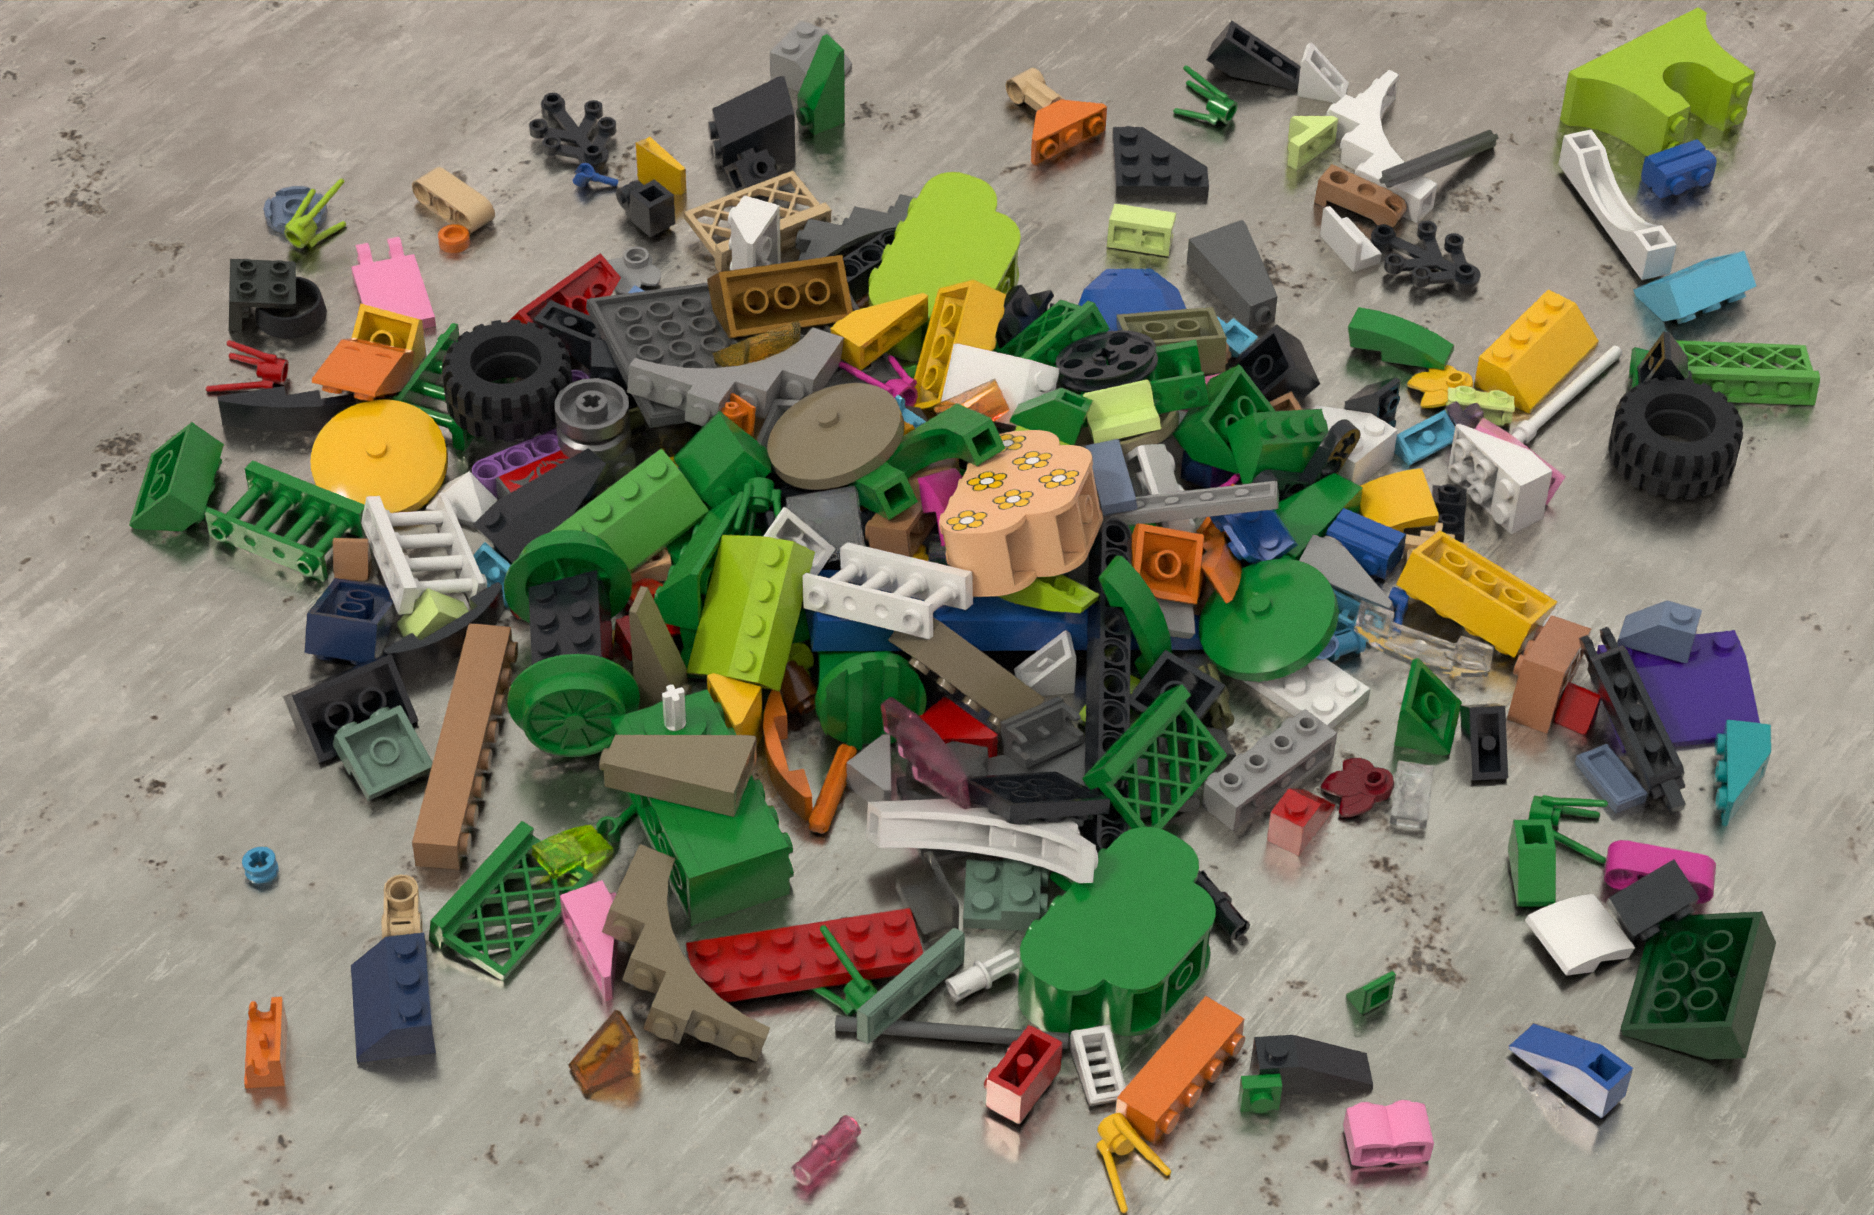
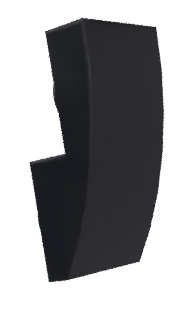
M1452 484L1433 485L1432 497L1439 514L1438 522L1443 523L1442 532L1454 534L1455 540L1464 543L1467 488H1459ZM1435 525L1429 526V531L1434 532Z

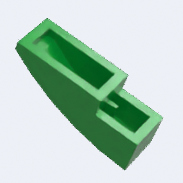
M1358 307L1348 326L1350 347L1381 351L1383 362L1444 370L1454 351V344L1438 334L1404 318L1377 310Z

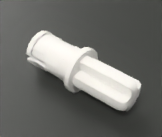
M1009 949L983 963L977 960L968 970L946 979V988L955 1002L984 987L990 989L993 981L1019 968V958L1013 949Z

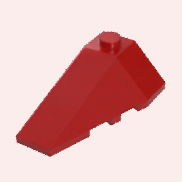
M600 253L520 309L511 319L520 320L524 324H527L528 321L533 323V319L550 300L589 315L586 310L587 299L611 296L621 277Z

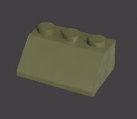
M1213 307L1116 315L1117 330L1145 334L1153 339L1156 347L1196 339L1201 370L1204 372V376L1225 372L1227 337Z

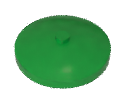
M1292 559L1261 561L1242 569L1240 583L1232 601L1226 604L1216 590L1210 595L1199 620L1200 642L1211 663L1220 672L1229 677L1249 682L1279 679L1302 669L1325 649L1338 623V601L1327 578L1315 567Z

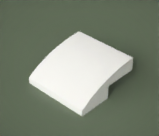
M1594 894L1576 896L1556 902L1533 912L1525 919L1526 923L1565 975L1594 972L1601 961L1629 958L1635 949L1634 945Z

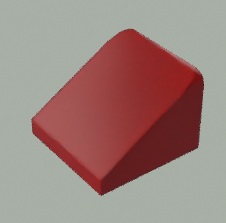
M1568 682L1555 714L1554 722L1577 733L1586 735L1597 718L1601 701L1599 694Z

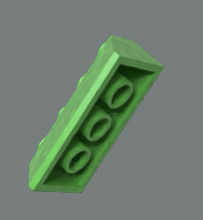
M661 448L551 532L578 530L600 537L626 563L630 573H632L701 521L709 510L682 472Z

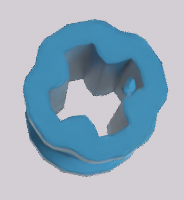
M1349 623L1345 629L1334 632L1333 635L1339 640V646L1335 653L1327 658V660L1334 662L1339 659V656L1351 652L1359 654L1365 651L1366 640L1362 629L1357 623Z

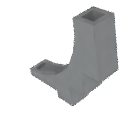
M812 328L799 342L779 354L761 361L732 367L683 368L634 358L629 365L627 393L685 411V421L703 427L721 411L726 402H730V394L734 393L756 407L755 416L764 419L770 411L774 399L781 397L787 400H801L814 392L824 389L839 367V362H841L844 337Z

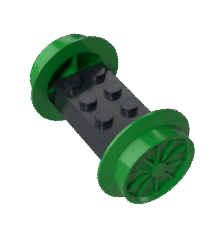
M559 530L535 538L524 547L519 557L509 567L504 579V595L509 607L521 619L530 623L532 665L522 671L510 686L507 697L508 710L513 721L525 732L526 737L534 746L547 753L563 757L588 756L599 753L604 748H609L612 744L610 719L637 711L640 703L637 682L625 668L614 662L611 618L616 616L625 607L631 596V573L626 563L614 553L608 543L600 537L584 531Z

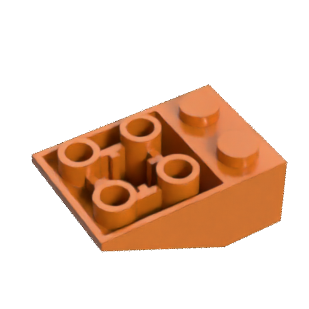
M357 338L342 339L312 377L311 383L323 385L322 390L329 393L342 394V391L354 392V398L374 401V398H385V395L396 396V393L402 391L410 380L415 351Z

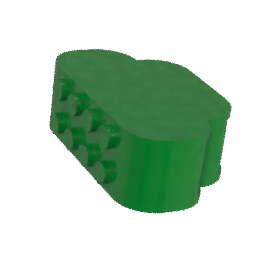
M1138 827L1121 834L1107 849L1102 848L1098 852V866L1094 870L1093 883H1077L1073 880L1071 887L1063 896L1058 895L1054 898L1048 912L1040 920L1035 919L1029 925L1020 946L1017 1000L1022 1014L1030 1022L1044 1031L1069 1033V1037L1072 1031L1110 1025L1111 1032L1117 1035L1139 1036L1149 1033L1162 1023L1203 977L1210 964L1209 938L1210 930L1215 922L1216 908L1209 893L1195 884L1199 873V860L1194 849L1182 839L1163 829Z

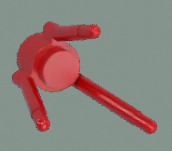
M229 340L227 341L228 347L257 357L253 358L230 353L228 355L229 358L257 366V378H262V381L207 386L206 391L225 392L274 388L275 384L284 385L288 376L289 362L287 359L277 358V355L264 353Z

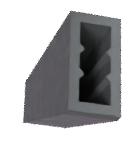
M1243 220L1189 239L1187 264L1243 326L1251 330L1275 320L1278 296L1248 227Z

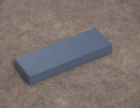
M1119 439L1086 445L1085 448L1091 452L1093 458V473L1103 516L1138 509Z

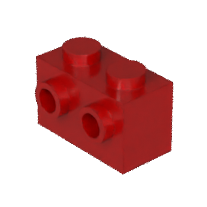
M1028 1025L1020 1037L1011 1043L1006 1055L999 1064L992 1068L984 1082V1088L987 1089L986 1107L1020 1124L1060 1072L1063 1042Z

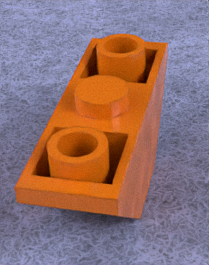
M1058 100L1037 110L1032 134L1031 163L1036 165L1106 131L1107 106L1102 103Z

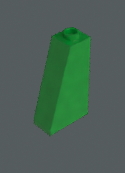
M1333 473L1279 502L1278 509L1274 510L1298 544V546L1285 555L1290 556L1292 560L1299 561L1312 535L1324 538L1328 528L1334 520L1336 521L1343 508L1358 513L1363 487Z

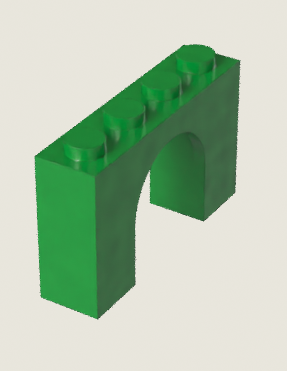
M957 403L905 434L895 452L883 465L847 485L856 503L890 520L918 502L908 481V478L915 472L932 463L950 458H960L978 466L1006 448L992 418Z

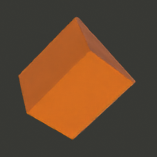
M1140 523L1136 524L1132 533L1131 565L1146 582L1156 599L1191 605L1197 604L1204 535Z

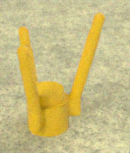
M1114 1113L1100 1122L1097 1132L1102 1140L1096 1144V1147L1104 1158L1120 1211L1126 1213L1128 1207L1111 1154L1112 1152L1122 1156L1136 1148L1147 1160L1158 1167L1164 1175L1169 1176L1171 1170L1141 1139L1124 1114Z

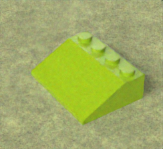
M722 535L687 673L702 677L715 673L761 686L764 689L780 692L803 602L802 576L805 573L810 574L815 552L794 541L765 536Z

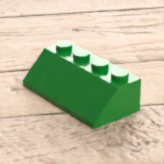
M742 491L708 511L701 524L695 526L689 544H685L682 547L680 558L676 565H671L664 585L657 588L654 601L665 624L697 631L722 535L745 536L747 510L740 530L735 531L733 529L743 497Z

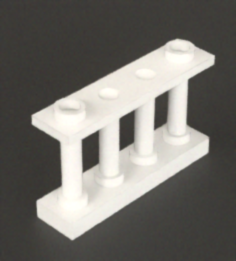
M446 492L439 493L436 510L390 513L389 510H385L380 496L366 497L361 524L398 615L412 614L415 599H418L427 588L442 594L465 592L469 603L471 597L487 589L486 576L481 574L458 522L456 507L451 505ZM436 524L439 533L399 535L398 532H394L393 526ZM446 547L449 556L409 558L408 555H404L402 549ZM455 569L459 579L418 581L411 572Z
M849 542L840 547L841 570L831 578L805 573L802 576L803 604L805 609L926 639L933 637V612L939 607L947 605L966 610L973 605L972 571ZM911 597L918 598V599H922V600H925V601L913 599V598H911Z

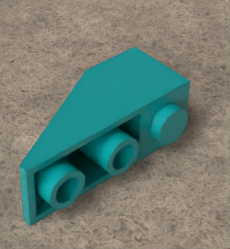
M1726 720L1723 734L1717 733L1714 751L1715 755H1720L1721 761L1718 760L1716 764L1715 782H1720L1721 788L1717 789L1715 809L1721 810V825L1727 826L1765 775L1771 755V724Z

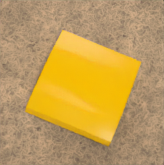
M1422 468L1385 475L1361 485L1363 487L1359 510L1361 516L1404 533V528L1431 526L1438 522L1439 514Z

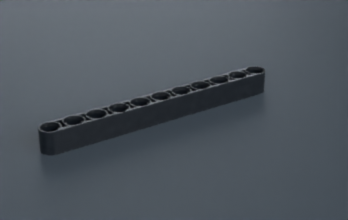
M1113 518L1103 523L1089 552L1088 588L1100 595L1098 600L1088 607L1085 774L1130 727L1131 626L1122 607L1110 606L1099 580V576L1116 556H1123L1131 564V530L1126 523ZM1118 780L1114 784L1115 788L1124 798H1129L1128 781ZM1099 787L1092 789L1093 791L1105 796V794L1101 791ZM1110 802L1109 814L1094 815L1092 820H1084L1083 838L1096 845L1098 853L1102 848L1107 849L1121 834L1128 831V824Z

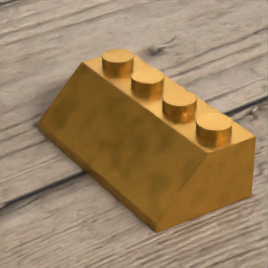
M842 255L723 271L707 279L713 312L729 339L836 323L853 312Z

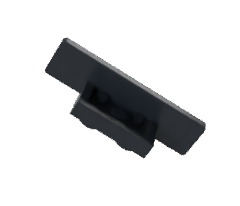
M1022 284L1013 286L1009 290L1003 305L1005 309L1004 315L998 323L995 335L1000 349L1048 310V304L1054 297L1051 290L1029 295Z

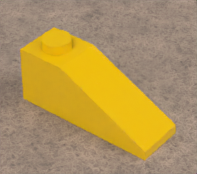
M920 293L855 310L842 320L837 321L830 328V332L844 337L841 359L856 369L863 370L928 320V295Z

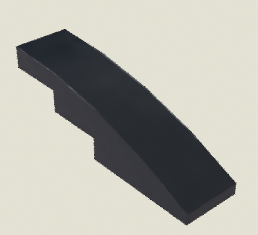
M284 386L217 396L222 425L266 431H321L338 413L356 405L354 394L321 399L319 390L286 395Z

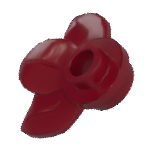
M1350 758L1343 761L1342 771L1329 774L1321 784L1323 791L1342 797L1339 807L1340 817H1352L1368 812L1375 802H1382L1389 798L1395 783L1393 775L1387 769L1375 768L1369 760L1363 758Z

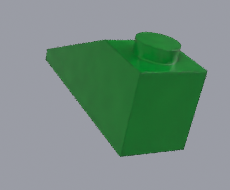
M828 34L822 36L797 95V120L813 135L845 123L844 49Z

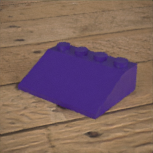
M1735 630L1696 634L1688 663L1625 647L1674 747L1715 743L1717 733L1723 734L1726 720L1760 723L1747 658ZM1598 645V655L1607 651L1605 645ZM1609 717L1622 753H1627Z

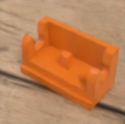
M271 997L270 1011L268 1012L259 1011L257 1003L252 1001L249 1004V1020H247L245 1089L285 1086L288 1022L283 997Z

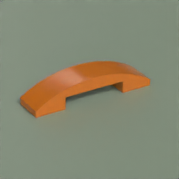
M772 690L765 706L763 720L764 754L767 770L776 791L783 801L798 816L808 821L813 811L812 793L804 769L789 771L780 740L788 739L787 713L780 692Z

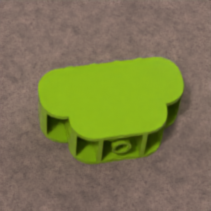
M960 172L941 173L931 178L924 185L918 198L914 197L911 200L907 218L905 221L898 223L892 245L887 244L883 251L881 265L879 268L872 270L868 282L869 307L920 293L928 295V320L886 351L889 355L903 360L919 361L939 288L974 279L1007 295L1013 286H1017L1019 281V267L1017 263L1021 239L1020 230L1011 218L996 212V193L982 179Z

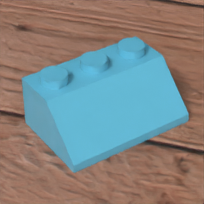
M1745 251L1708 258L1635 288L1633 291L1635 296L1663 322L1676 319L1677 323L1681 324L1695 319V312L1702 310V313H1708L1721 308L1720 302L1727 299V302L1731 303L1746 297L1745 291L1757 286Z

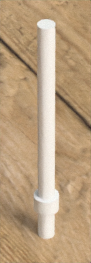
M1612 346L1533 417L1518 424L1513 429L1512 436L1523 444H1527L1537 435V430L1621 357L1622 350L1618 346Z

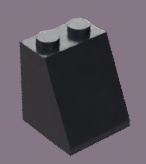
M784 76L776 77L712 108L713 121L708 122V133L710 140L715 139V141H712L713 154L715 159H720L723 171H725L724 167L739 161L738 154L752 148L755 149L756 153L767 149L777 165L796 162L795 113Z

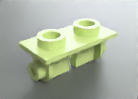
M1468 386L1448 387V402H1446L1445 410L1451 416V420L1474 422L1475 413L1479 411L1482 412L1480 421L1482 418H1485L1495 425L1504 427L1505 423L1511 424L1512 415L1515 411L1514 396L1499 390H1492L1488 393L1476 391Z

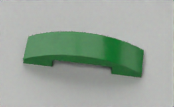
M1116 556L1099 576V580L1110 606L1122 607L1142 652L1135 661V665L1141 679H1143L1165 650L1172 653L1170 633L1159 603L1146 582L1123 556Z

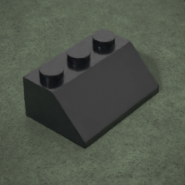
M392 654L381 655L283 696L296 730L318 763L338 755L333 747L335 734H337V731L342 726L351 722H356L357 724L364 722L381 708L389 707V709L401 705L411 724L419 721Z

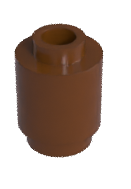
M791 660L786 665L780 694L791 714L800 713V715H806L815 709V697L818 688L804 666L798 665L795 660Z

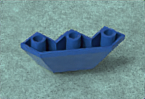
M1106 269L1084 288L1078 305L1082 306L1087 301L1094 302L1110 328L1108 331H1118L1117 314L1187 309L1178 288L1153 269Z

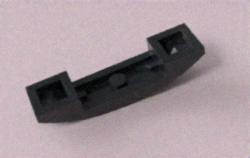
M497 582L471 597V611L422 640H419L413 633H410L383 649V655L392 654L400 676L427 671L461 655L469 623L495 626L505 611L502 585Z

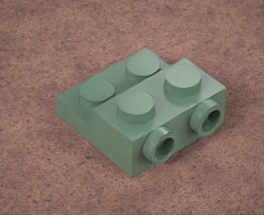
M401 705L389 709V707L381 708L374 712L370 719L359 724L356 722L348 723L342 726L334 736L333 747L348 774L355 777L367 801L420 778L431 771L433 762Z
M1004 858V861L966 860L963 928L1027 931L1029 925L1035 919H1039V916H1044L1047 913L1048 894L1040 893V887H1048L1049 869Z

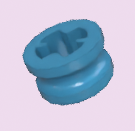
M255 847L243 856L242 866L246 877L250 881L265 883L277 876L279 866L275 853L270 848ZM261 862L264 865L266 862L265 866L259 868V865H256V868H254V864Z

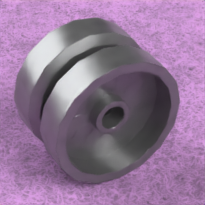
M599 378L582 379L570 383L557 395L555 399L558 446L564 455L572 458L589 448L600 459L607 462L616 459L627 450L631 442L628 395L622 387L612 381Z

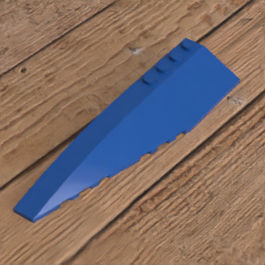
M821 570L818 576L831 578L840 570ZM998 596L973 597V605L966 610L942 605L933 612L935 619L942 622L980 651L1040 650L1065 630L1071 634L1074 650H1087L1088 608L1082 613L1047 611L1015 604ZM911 597V598H913V599L925 601V600H922V599H918V598ZM805 609L812 651H902L888 641L894 630ZM1194 614L1195 634L1190 639L1170 636L1172 650H1204L1199 637L1200 615ZM1131 630L1130 650H1140Z

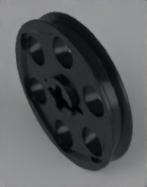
M1125 330L1107 331L1083 337L1066 346L1056 358L1060 382L1070 389L1082 392H1093L1141 381L1149 376L1158 364L1156 345L1153 339L1139 332ZM1104 357H1107V359H1108V364H1110V365H1107L1106 359H1105Z

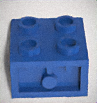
M1274 509L1210 516L1216 528L1220 532L1226 531L1231 539L1228 546L1239 560L1244 558L1249 565L1266 560L1280 559L1284 554L1298 546Z

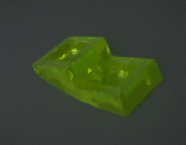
M584 825L562 831L532 846V856L553 879L578 865L588 869L614 853V848L592 825Z

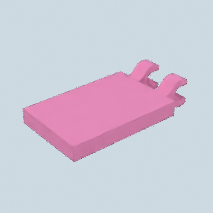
M400 237L387 239L390 259L373 262L368 243L355 245L359 265L351 266L361 304L421 319L423 329L435 327V315L415 255H404Z

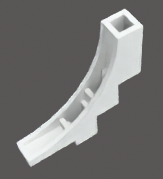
M1388 70L1379 79L1376 78L1371 86L1364 93L1358 94L1356 98L1345 95L1337 103H1333L1329 107L1326 116L1338 118L1336 138L1341 140L1340 149L1342 152L1340 163L1356 170L1355 175L1393 191V193L1402 197L1407 205V211L1403 217L1418 223L1434 208L1437 183L1422 175L1387 188L1385 183L1381 184L1379 180L1382 177L1381 172L1404 162L1390 146L1381 124V118L1385 110L1396 99L1399 74Z
M952 799L868 802L866 839L878 848L944 849L993 855L1044 867L1062 874L1077 883H1093L1094 870L1098 866L1096 845L1080 836L1078 824L1067 817H1062L1060 822H1044L1039 820V818L1028 819L1027 824L1017 825L1007 823L1006 818L1001 815L989 813L988 808H964Z

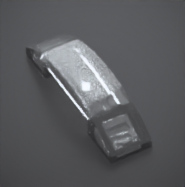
M1361 600L1353 630L1379 651L1408 665L1412 664L1413 659L1419 658L1432 672L1459 677L1488 676L1493 657V646L1464 636H1460L1457 644L1392 622L1394 617L1393 611Z

